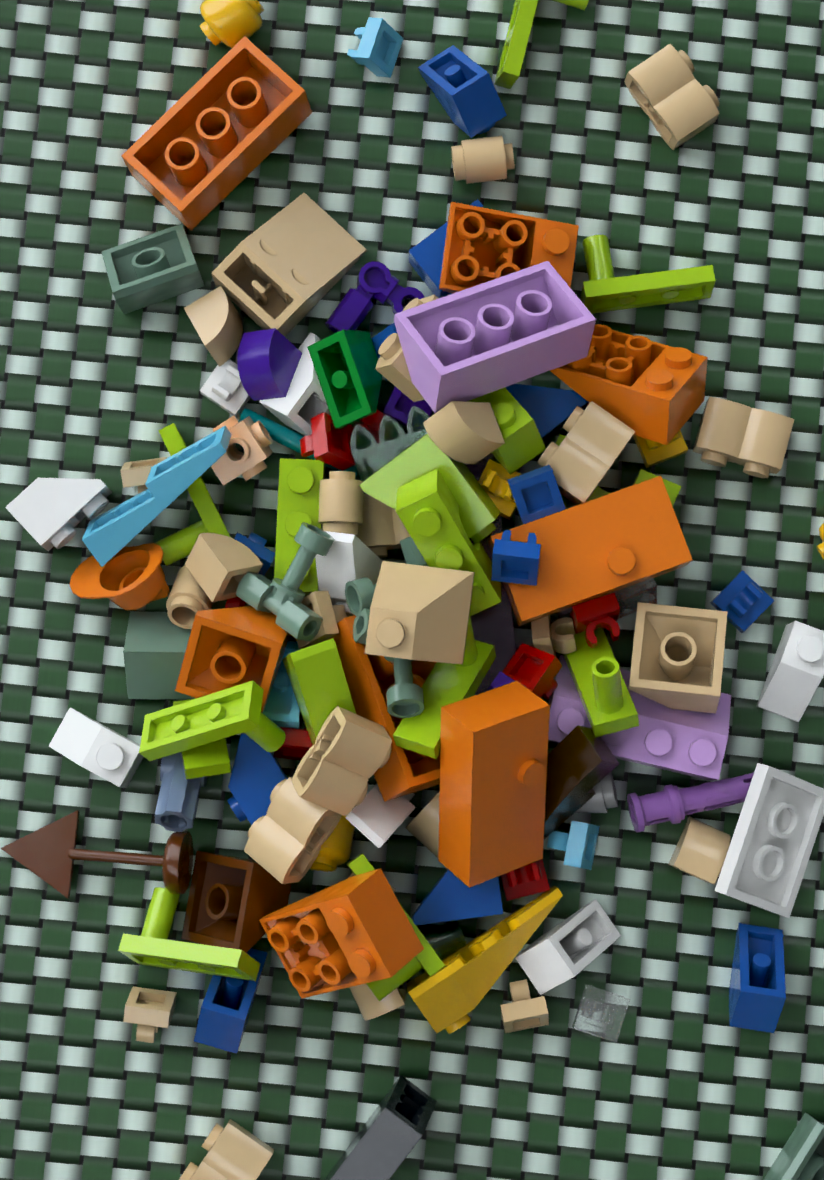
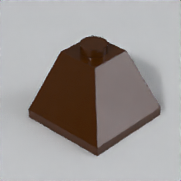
M197 851L181 939L204 945L240 949L247 953L266 933L259 920L288 905L291 883L281 884L255 860Z

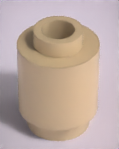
M502 135L462 140L461 145L451 146L455 181L465 180L466 184L502 180L507 179V170L515 169L512 143L504 144Z
M330 471L329 479L320 480L318 523L323 524V531L358 536V525H363L364 491L359 486L363 481L355 480V472Z
M183 566L177 573L166 602V608L168 610V617L173 624L183 629H192L197 611L211 610L213 603L187 567Z

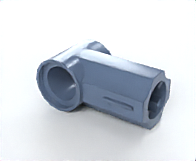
M181 752L163 757L161 760L160 781L162 782L154 815L156 824L163 826L168 831L182 832L185 829L193 828L201 787L206 786L208 776L186 779Z

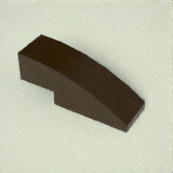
M576 726L548 754L544 839L596 794L592 788L619 765V762L601 736L595 738L592 728Z

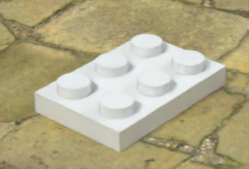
M757 763L714 891L790 918L824 816V789L771 766Z

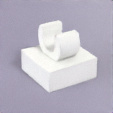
M230 359L220 367L217 365L200 389V393L236 418L251 398L242 385L238 364Z

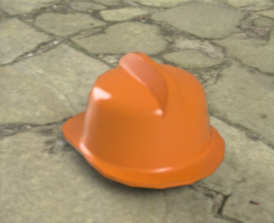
M155 543L123 547L103 567L100 566L92 555L83 561L72 574L70 580L71 590L73 594L84 599L108 598L117 606L127 611L137 610L146 606L151 601L166 598L170 591L165 581V573L160 565L163 559V550L160 545Z

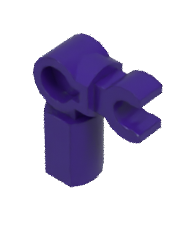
M372 261L366 263L361 268L357 278V289L350 288L325 322V325L333 333L343 329L356 331L374 306L371 299H376L383 305L387 302L392 306V311L395 315L402 312L403 307L401 304L404 299L413 300L425 297L416 288H403L398 284L400 280L391 275L389 269L383 263Z

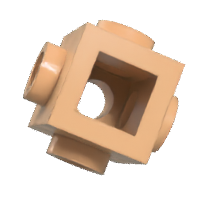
M233 415L212 429L215 432L226 426L232 434L226 453L211 466L223 486L239 475H242L245 481L267 468L264 460L273 453L269 447L273 441L267 429L260 421L254 423L250 416L238 422ZM236 443L243 447L244 453L238 451Z

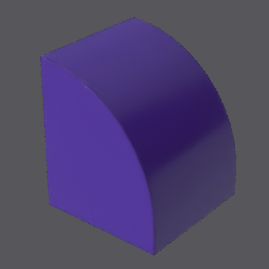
M276 328L243 333L237 355L239 376L244 389L254 401L286 397L302 352Z

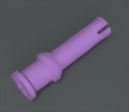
M754 772L681 789L672 784L666 785L663 791L642 796L630 793L627 795V803L636 833L645 830V826L670 821L672 824L681 823V820L685 819L686 815L742 803L745 801Z

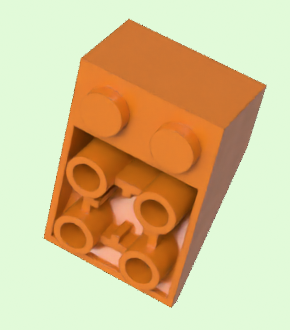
M451 202L439 289L453 294L545 261H549L571 288L579 225Z
M596 324L587 357L550 370V372L589 403L593 401L636 431L634 433L635 436L668 445L704 402L708 357L692 353L686 348L671 347L651 341L644 336H633L612 330L606 325Z
M381 868L349 877L272 912L259 920L267 934L269 943L278 954L289 975L290 982L298 991L301 999L391 978L424 949Z

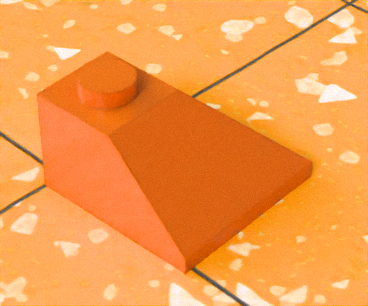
M252 606L197 611L175 691L199 698L253 680L264 689L261 708L263 713L290 634L276 624L277 616L275 614L258 611Z

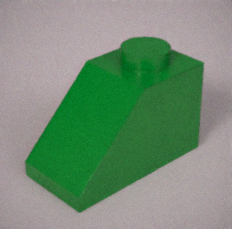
M343 329L308 346L335 429L344 428L376 413L382 374L375 369L378 357L369 332Z

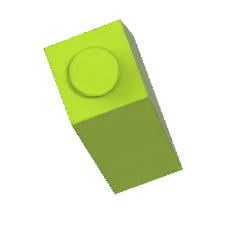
M428 433L359 485L366 494L396 510L397 488L438 469L459 505L460 520L468 538H471L474 544L483 540L496 529L492 522L500 514L496 505L467 466L443 453L435 445Z
M332 638L288 654L282 659L313 746L322 725L337 706L356 714L335 640Z

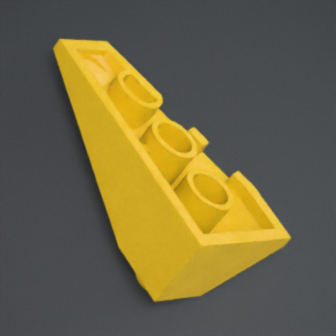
M551 887L549 891H545L442 959L445 966L431 977L424 971L406 983L409 995L436 1034L443 1029H446L448 1034H451L471 1020L468 1013L476 1008L562 898L563 894L558 887Z

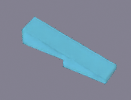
M226 426L152 466L145 483L148 489L89 521L82 541L101 567L112 559L226 453L232 435Z

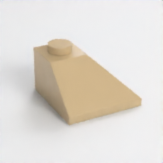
M382 561L370 607L365 654L463 665L475 572Z
M637 602L629 690L671 709L716 714L721 696L728 612Z

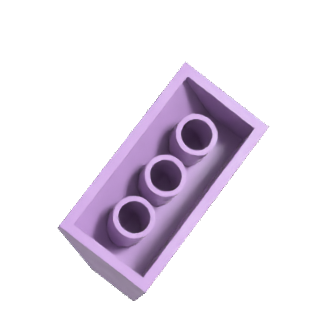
M545 261L396 313L394 315V323L411 381L434 413H436L451 401L466 402L587 357L596 318L549 261Z
M559 655L558 660L563 666L554 678L558 686L550 696L548 703L550 705L548 742L553 744H559L578 725L591 728L564 655ZM620 669L637 710L639 726L601 736L614 757L710 781L719 780L729 736L731 695L721 693L716 714L671 709L629 690L630 671Z

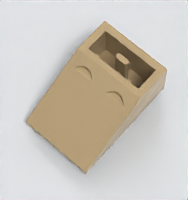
M303 193L241 241L211 274L216 287L222 286L230 300L263 330L276 328L285 337L367 252V249L307 194Z

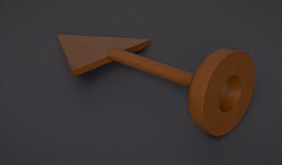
M80 810L1 848L68 899H70L74 860L162 867L164 886L173 894L186 893L193 867L192 835L188 831L172 833L167 840L164 855L75 849Z

